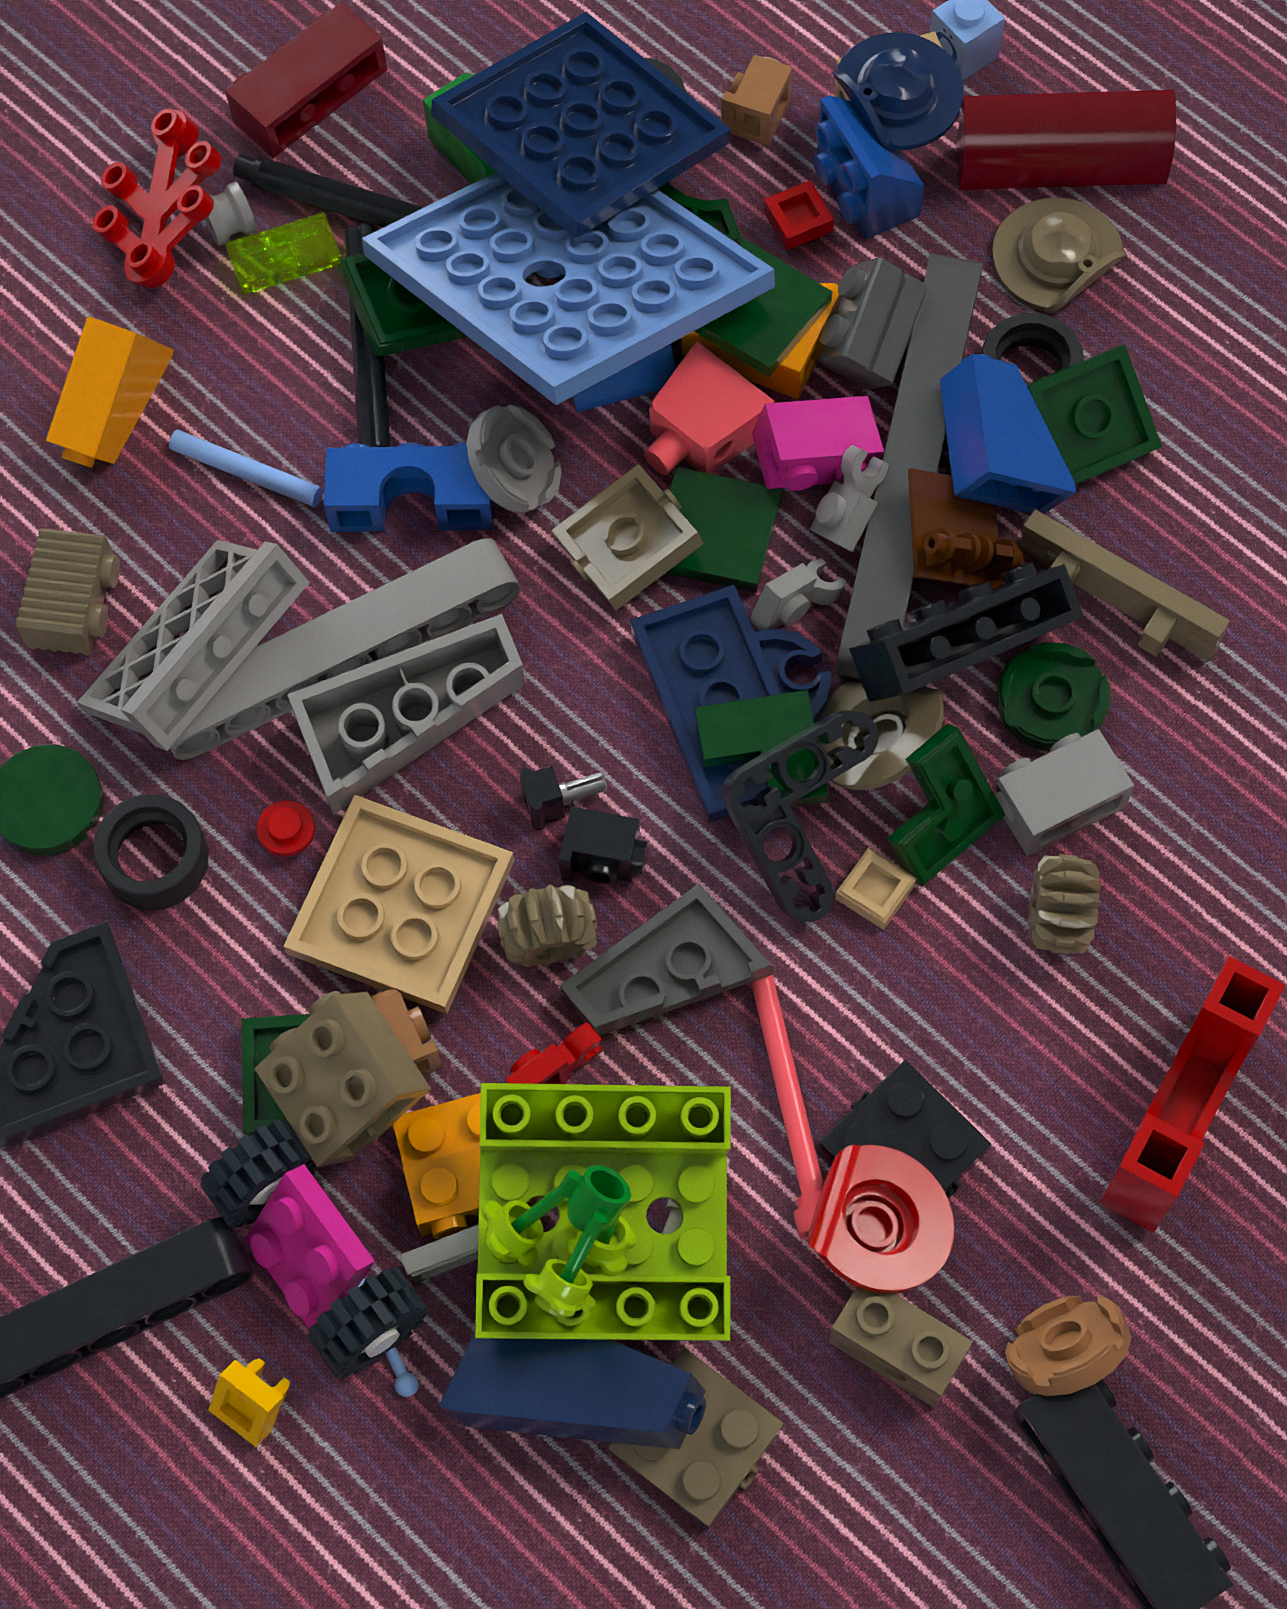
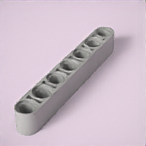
M480 539L255 647L170 747L173 756L179 760L193 759L292 711L293 709L287 694L452 633L509 604L520 593L521 585L493 539Z

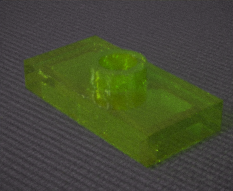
M325 212L225 243L242 295L339 265L341 259Z

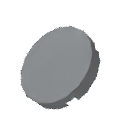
M498 405L479 414L470 425L466 444L469 464L482 489L494 502L506 510L519 513L529 512L550 502L559 490L562 472L560 460L554 463L551 449L556 446L552 436L540 420L524 408L516 405H509L507 407Z

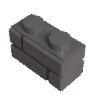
M874 258L854 264L844 273L840 280L838 293L842 298L837 312L828 319L821 331L820 342L824 344L818 360L819 364L836 374L844 375L845 379L863 389L871 390L892 385L927 291V284L910 274L902 273L900 268L884 259Z

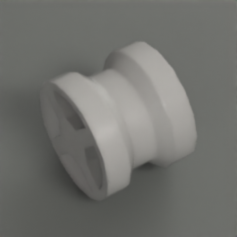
M236 181L226 185L223 193L216 196L210 195L214 200V207L210 215L204 220L218 246L228 243L231 235L235 233L249 234L257 230L250 206Z

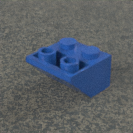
M831 95L820 99L819 123L815 125V133L818 140L817 155L813 157V164L820 181L824 185L830 184L838 196V205L848 224L855 223L864 239L867 240L920 216L924 184L902 150L890 151L884 148L851 101Z

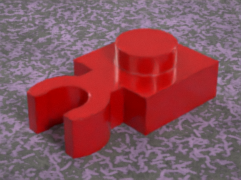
M586 1022L570 1033L557 1047L553 1043L541 1053L538 1049H533L520 1057L510 1068L511 1075L505 1079L506 1083L564 1084L571 1079V1072L589 1063L603 1051V1048L599 1045L602 1039L591 1025Z

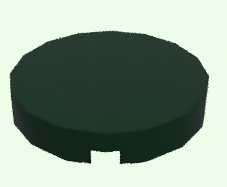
M1042 642L1030 646L1028 651L1022 652L1019 656L1016 654L1007 662L997 686V710L1005 728L1021 743L1040 751H1049L1056 742L1070 734L1078 733L1083 737L1097 729L1100 730L1110 707V684L1105 673L1102 675L1101 670L1095 665L1096 661L1086 651L1067 643Z
M58 744L35 745L15 753L0 767V835L11 845L18 847L20 851L33 856L60 854L77 847L88 837L86 833L93 827L94 822L98 823L103 813L104 790L93 765L78 751Z

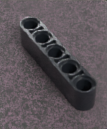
M222 1217L210 1219L0 1316V1399L219 1297L247 1282L253 1276V1271L234 1227H229Z

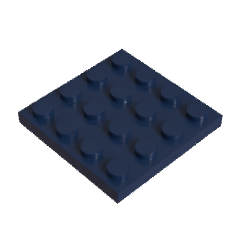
M587 12L432 99L431 116L575 239L727 146L731 131L728 126Z

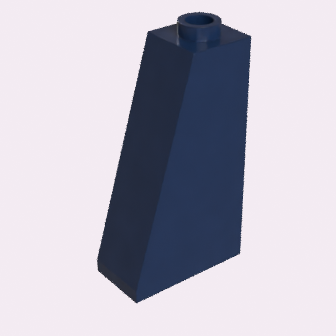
M474 1333L439 1406L456 1422L472 1428L680 1449L686 1434L692 1435L695 1433L703 1419L706 1409V1400L703 1397L706 1391L692 1373L612 1340L475 1338Z

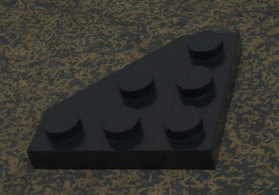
M107 921L50 943L40 962L43 967L28 996L23 994L1 1036L4 1041L0 1047V1148L166 1084L114 934Z

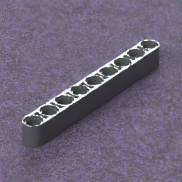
M930 253L923 282L927 284V291L913 326L883 461L889 464V468L884 480L876 487L874 500L878 504L868 522L839 649L835 676L861 681L849 648L868 641L869 637L866 630L897 618H899L901 626L905 625L915 579L908 469L914 468L938 473L946 438L939 379L963 360L983 263Z

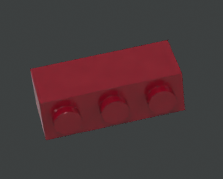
M342 2L339 3L328 13L315 18L307 29L290 42L277 47L269 58L249 73L239 76L233 85L225 90L233 122L267 154L275 158L388 70L382 37Z

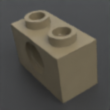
M856 1287L832 1326L829 1338L830 1344L933 1408H936L973 1343L970 1339L896 1294L875 1293Z

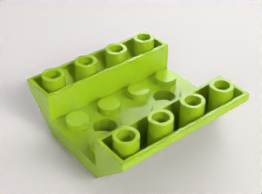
M481 1083L475 1338L730 1341V1276H727V1153L731 1149V1087ZM591 1166H604L622 1176L630 1188L632 1197L620 1216L627 1221L631 1230L635 1233L636 1243L633 1248L626 1251L624 1257L627 1261L625 1271L619 1275H609L603 1269L591 1267L584 1262L580 1269L592 1280L593 1285L588 1294L595 1300L596 1305L591 1312L578 1310L572 1317H557L546 1312L536 1303L535 1297L537 1294L528 1290L523 1281L527 1274L539 1276L546 1262L550 1259H560L568 1262L570 1258L567 1253L568 1242L576 1238L579 1232L567 1216L568 1198L556 1206L559 1220L553 1229L543 1233L542 1240L534 1246L538 1252V1258L530 1266L521 1264L514 1257L499 1258L488 1249L485 1237V1230L488 1226L481 1210L487 1202L492 1200L498 1202L503 1207L511 1200H519L527 1204L535 1198H544L560 1185L569 1170H575L583 1176L585 1171ZM656 1200H671L681 1210V1225L675 1232L660 1234L649 1226L646 1218L647 1209Z

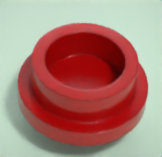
M288 800L279 801L270 805L262 812L257 823V834L262 846L268 852L276 856L290 857L303 852L311 844L315 835V823L310 811L302 804Z

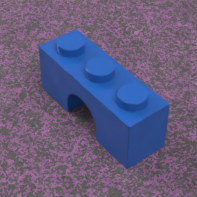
M467 442L455 443L452 446H423L418 443H403L397 447H369L365 444L352 443L342 448H326L324 509L331 532L385 531V516L389 505L394 499L406 493H421L434 501L439 531L494 530V501L476 480L469 464Z

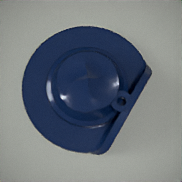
M892 32L864 39L853 46L842 57L840 63L832 72V75L882 146L890 151L915 149L936 141L953 126L962 108L964 85L960 70L955 61L939 45L918 35Z

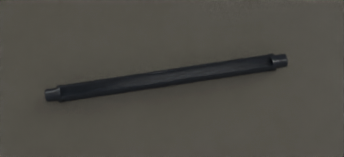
M240 154L233 166L234 177L250 181L253 187L381 227H386L424 208L261 156L254 159ZM537 272L531 273V274L540 276V275L537 274ZM563 274L559 277L547 279L559 282L565 277V275Z

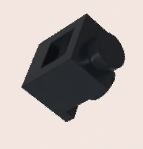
M571 806L559 855L561 880L573 882L575 872H580L590 881L601 884H614L617 880L631 882L633 874L643 875L649 841L640 840L639 819Z

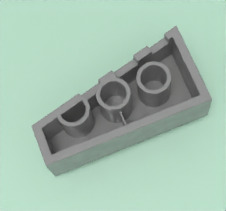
M500 614L287 694L333 815L348 806L354 795L363 796L524 685L523 664L503 615Z

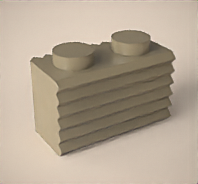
M44 528L39 529V538L36 540L34 558L31 559V568L29 569V577L26 579L24 597L21 599L19 617L16 619V628L27 647L31 649L39 648L43 651L49 649L54 652L59 650L64 653H82L88 656L92 653L95 637L102 638L105 635L108 625V608L106 604H103L107 587H116L120 573L119 557L113 554L106 536Z

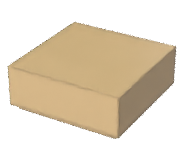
M868 848L837 890L835 899L884 930L915 887L917 878Z

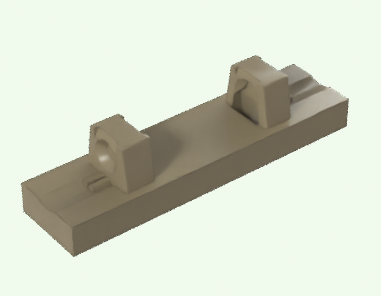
M1036 509L1024 524L1022 538L1019 543V548H1021L1023 555L1047 569L1065 564L1072 584L1077 585L1146 625L1142 631L1143 636L1138 643V647L1157 657L1170 639L1203 659L1211 660L1223 640L1230 622L1229 619Z

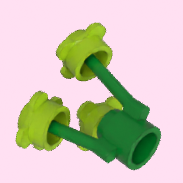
M595 1165L589 1167L583 1176L575 1170H569L560 1185L532 1207L519 1200H511L503 1207L496 1201H489L481 1210L488 1226L485 1230L486 1245L499 1258L514 1257L521 1264L530 1266L538 1258V1252L534 1246L543 1237V1226L540 1218L568 1198V1219L579 1230L577 1237L568 1242L567 1253L570 1256L568 1262L560 1259H550L546 1262L539 1276L527 1274L523 1283L528 1290L537 1294L535 1297L536 1303L543 1310L554 1316L562 1318L572 1317L578 1310L591 1312L596 1305L595 1300L588 1294L593 1283L591 1278L580 1268L585 1262L591 1267L603 1269L609 1275H619L625 1271L627 1261L624 1257L628 1249L633 1248L636 1243L635 1233L631 1230L627 1221L620 1216L632 1197L630 1188L624 1178L614 1170Z

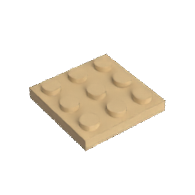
M354 795L283 947L286 954L384 991L397 989L401 993L402 998L447 1014L515 861L514 854L503 848Z

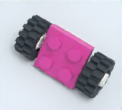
M285 1119L282 1122L280 1120L272 1121L268 1128L264 1124L255 1129L254 1135L248 1137L246 1134L238 1139L239 1144L233 1149L228 1147L221 1153L223 1158L213 1161L208 1167L209 1172L203 1174L200 1186L229 1227L239 1228L245 1222L247 1225L254 1223L245 1240L250 1245L255 1260L259 1265L267 1269L284 1293L290 1309L297 1316L301 1317L310 1332L307 1335L308 1339L335 1377L338 1379L340 1377L342 1379L348 1378L352 1373L357 1374L363 1371L367 1364L372 1366L377 1363L383 1354L394 1347L397 1348V1343L409 1338L413 1334L411 1330L418 1328L423 1323L422 1319L427 1316L428 1308L398 1268H393L391 1271L389 1269L383 1270L377 1277L372 1275L365 1279L363 1285L358 1287L375 1263V1260L313 1177L315 1175L314 1170L318 1167L288 1120Z

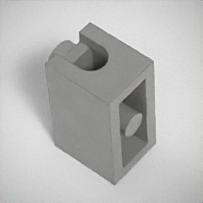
M1099 729L1083 737L1078 733L1070 734L1056 742L1050 748V753L1032 762L1029 758L1019 759L1000 773L997 785L1001 791L996 793L995 796L1005 813L1003 818L1026 856L1126 808L1134 784Z

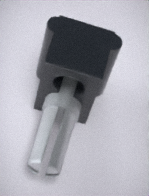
M549 766L533 772L528 768H524L519 776L522 796L532 826L538 831L543 830L546 823L565 818V805L607 790V783L602 773L593 774L568 783H558L553 766Z

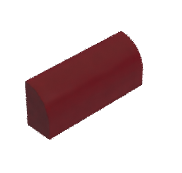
M1175 89L963 96L956 143L959 190L1167 184L1176 138Z

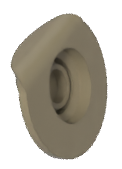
M1044 198L1018 207L1001 223L992 246L993 268L1003 288L1022 304L1048 314L1062 309L1127 255L1118 231L1105 215L1085 203L1067 198Z
M848 681L842 684L828 699L826 710L818 721L840 710L861 711L870 716L876 724L878 744L873 754L866 760L830 781L847 789L868 790L892 783L910 772L911 769L905 758L942 727L944 716L942 689L921 687L904 695L869 702L862 682ZM843 723L841 726L844 730V735L831 744L821 743L820 736H818V743L826 753L838 746H848L855 749L854 738L861 733L859 727L847 726ZM828 756L831 765L834 763V760Z

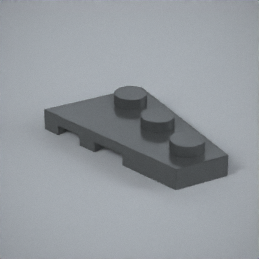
M698 883L559 986L563 997L585 1023L588 1022L595 1032L601 1036L773 975L772 966Z

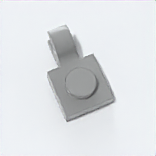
M851 445L845 451L841 460V470L844 475L843 484L834 481L828 494L818 504L816 517L809 529L853 552L878 504L877 501L870 497L877 485L884 480L889 468L888 463L873 456L869 461L868 467L861 472L862 462L865 460L868 452L854 445Z
M822 558L812 560L807 566L801 563L765 585L749 619L750 623L759 631L774 629L782 624L788 627L792 626L806 614L811 602L821 605H829L836 602L846 584V580L842 577L834 582L821 580L819 577L826 565Z

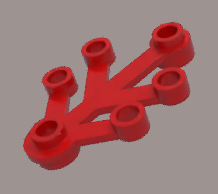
M170 108L160 111L151 123L153 140L158 145L149 195L137 184V176L122 162H116L108 166L101 177V184L109 193L117 199L123 198L144 219L141 239L128 229V218L115 206L103 207L97 212L92 223L93 229L107 242H115L126 254L124 274L127 279L137 286H144L150 289L163 285L170 278L175 268V259L171 254V250L197 222L203 221L212 212L214 200L199 184L205 178L212 176L219 169L222 162L220 153L207 141L196 143L199 135L197 125L184 112ZM186 153L185 163L188 168L173 183L177 158ZM178 208L181 213L165 228L166 220Z

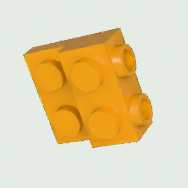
M481 1093L405 1113L393 1123L403 1163V1171L421 1236L433 1233L434 1239H442L468 1229V1223L479 1221ZM537 1198L528 1202L527 1205H535L538 1202Z

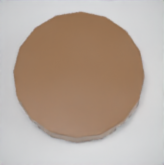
M1080 1295L1066 1296L1044 1304L1026 1316L1015 1329L1018 1338L1014 1341L1013 1345L1008 1341L1005 1349L1008 1366L1016 1382L1028 1392L1053 1396L1071 1394L1092 1386L1109 1375L1127 1355L1132 1339L1120 1307L1105 1297L1095 1296L1097 1302H1083Z

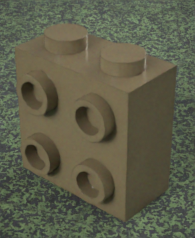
M333 991L322 996L310 1006L308 1012L311 1016L298 1028L290 1029L278 1036L270 1045L272 1052L254 1068L317 1167L355 1159L431 1090L368 992L341 994L339 991Z

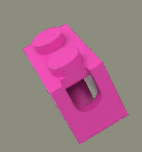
M868 396L767 403L764 405L752 431V437L767 489L787 488L792 491H800L813 485L833 484L834 481L843 484L844 475L841 470V460L845 451L851 445L868 452L865 460L862 462L861 472L868 467L869 461L873 456L881 459L884 453Z

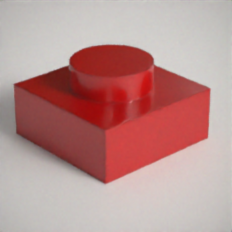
M811 180L764 199L763 212L786 251L831 233L834 230V218Z

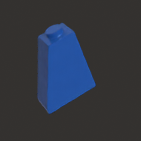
M971 354L939 379L954 496L1030 514L1036 509L1045 514L1076 493L1075 482L1017 365L992 359L991 356L985 354Z

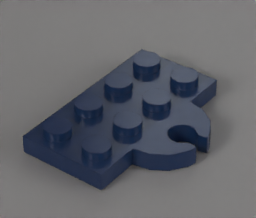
M735 585L630 620V631L708 822L730 816L722 799V786L727 776L751 760L704 767L695 720V707L808 690L815 724L827 707L831 689V672H819L812 682L805 685L791 682L786 677L785 672L794 665L815 666L822 660V651L816 644L797 632L777 628L754 631ZM745 780L742 783L745 793L738 797L740 804H752L756 807L759 805L756 795L766 789L765 782L762 784H752Z

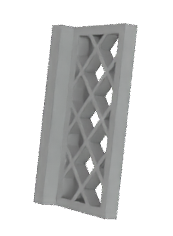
M217 540L78 700L77 704L87 714L142 733L155 747L168 751L310 582L278 544L265 541L256 550ZM227 560V567L217 571ZM224 588L221 593L209 599V595ZM192 604V608L182 612L185 607ZM189 629L185 635L174 640L175 635ZM157 645L155 650L147 653L150 648ZM153 671L149 677L138 682L139 677ZM121 687L119 692L111 695L115 689Z

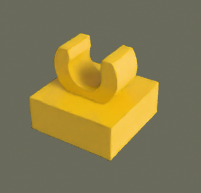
M234 1360L219 1375L208 1411L257 1447L272 1432L280 1406L283 1404L289 1389L290 1381L284 1377L275 1387H271L260 1379L265 1366L263 1360H253L246 1367L237 1360Z

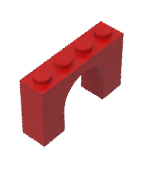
M1230 956L1228 957L1099 1204L1153 1233L1155 1232L1187 1180L1205 1144L1202 1140L1240 1067L1262 1033L1285 984Z

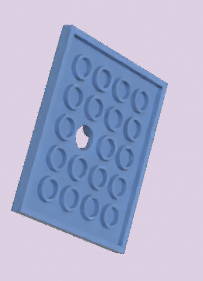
M495 172L362 238L364 254L369 260L555 405L618 373L622 369L775 287L774 268L658 189L575 239L504 177ZM533 272H537L538 275L545 278L565 275L557 284L546 287L533 286L525 281L526 277Z

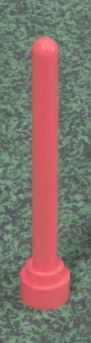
M773 975L750 983L801 1191V1196L796 1200L798 1209L793 1212L799 1238L808 1240L813 1215L824 1183Z

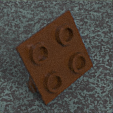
M914 468L908 469L914 578L969 587L989 581L992 589L1002 585L1001 574L1019 567L1023 560V552L1014 541L1009 539L999 540L996 506L954 496L951 475Z

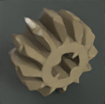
M1059 854V856L1044 855L1038 863L1037 869L1034 871L1033 885L1031 886L1027 923L1029 926V938L1036 949L1049 950L1052 954L1069 955V953L1084 954L1090 946L1091 941L1094 939L1095 926L1098 923L1099 892L1101 888L1099 882L1100 872L1092 861L1073 855Z
M550 884L542 889L530 888L529 892L525 894H514L509 898V902H505L498 908L499 921L497 925L501 946L505 949L508 961L520 963L526 967L536 964H542L546 967L551 963L557 962L564 964L567 959L582 957L587 950H590L597 944L596 931L598 928L594 905L590 902L588 892L576 889L574 886L565 885L557 888Z

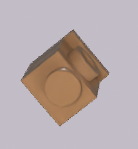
M754 55L745 74L737 73L730 92L725 91L721 99V122L731 129L730 134L766 146L770 145L791 100L793 67L782 64L771 57Z
M397 989L386 990L372 996V1000L421 1074L424 1076L443 1068L434 1040L422 1045V1043L432 1038L419 1007L407 1010L402 995Z

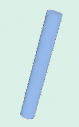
M178 429L173 432L170 438L169 449L312 507H316L321 499L323 488Z

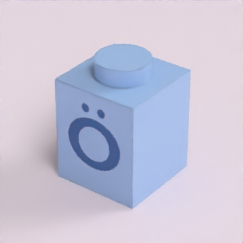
M948 0L932 10L930 33H936L942 48L955 61L962 79L965 80L999 58L1005 17L988 0Z

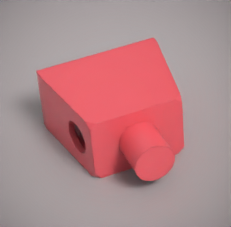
M697 342L692 346L651 403L649 408L650 431L657 439L644 451L645 459L654 470L662 475L669 474L683 459L696 470L711 474L754 444L752 431L765 404L775 403V401Z

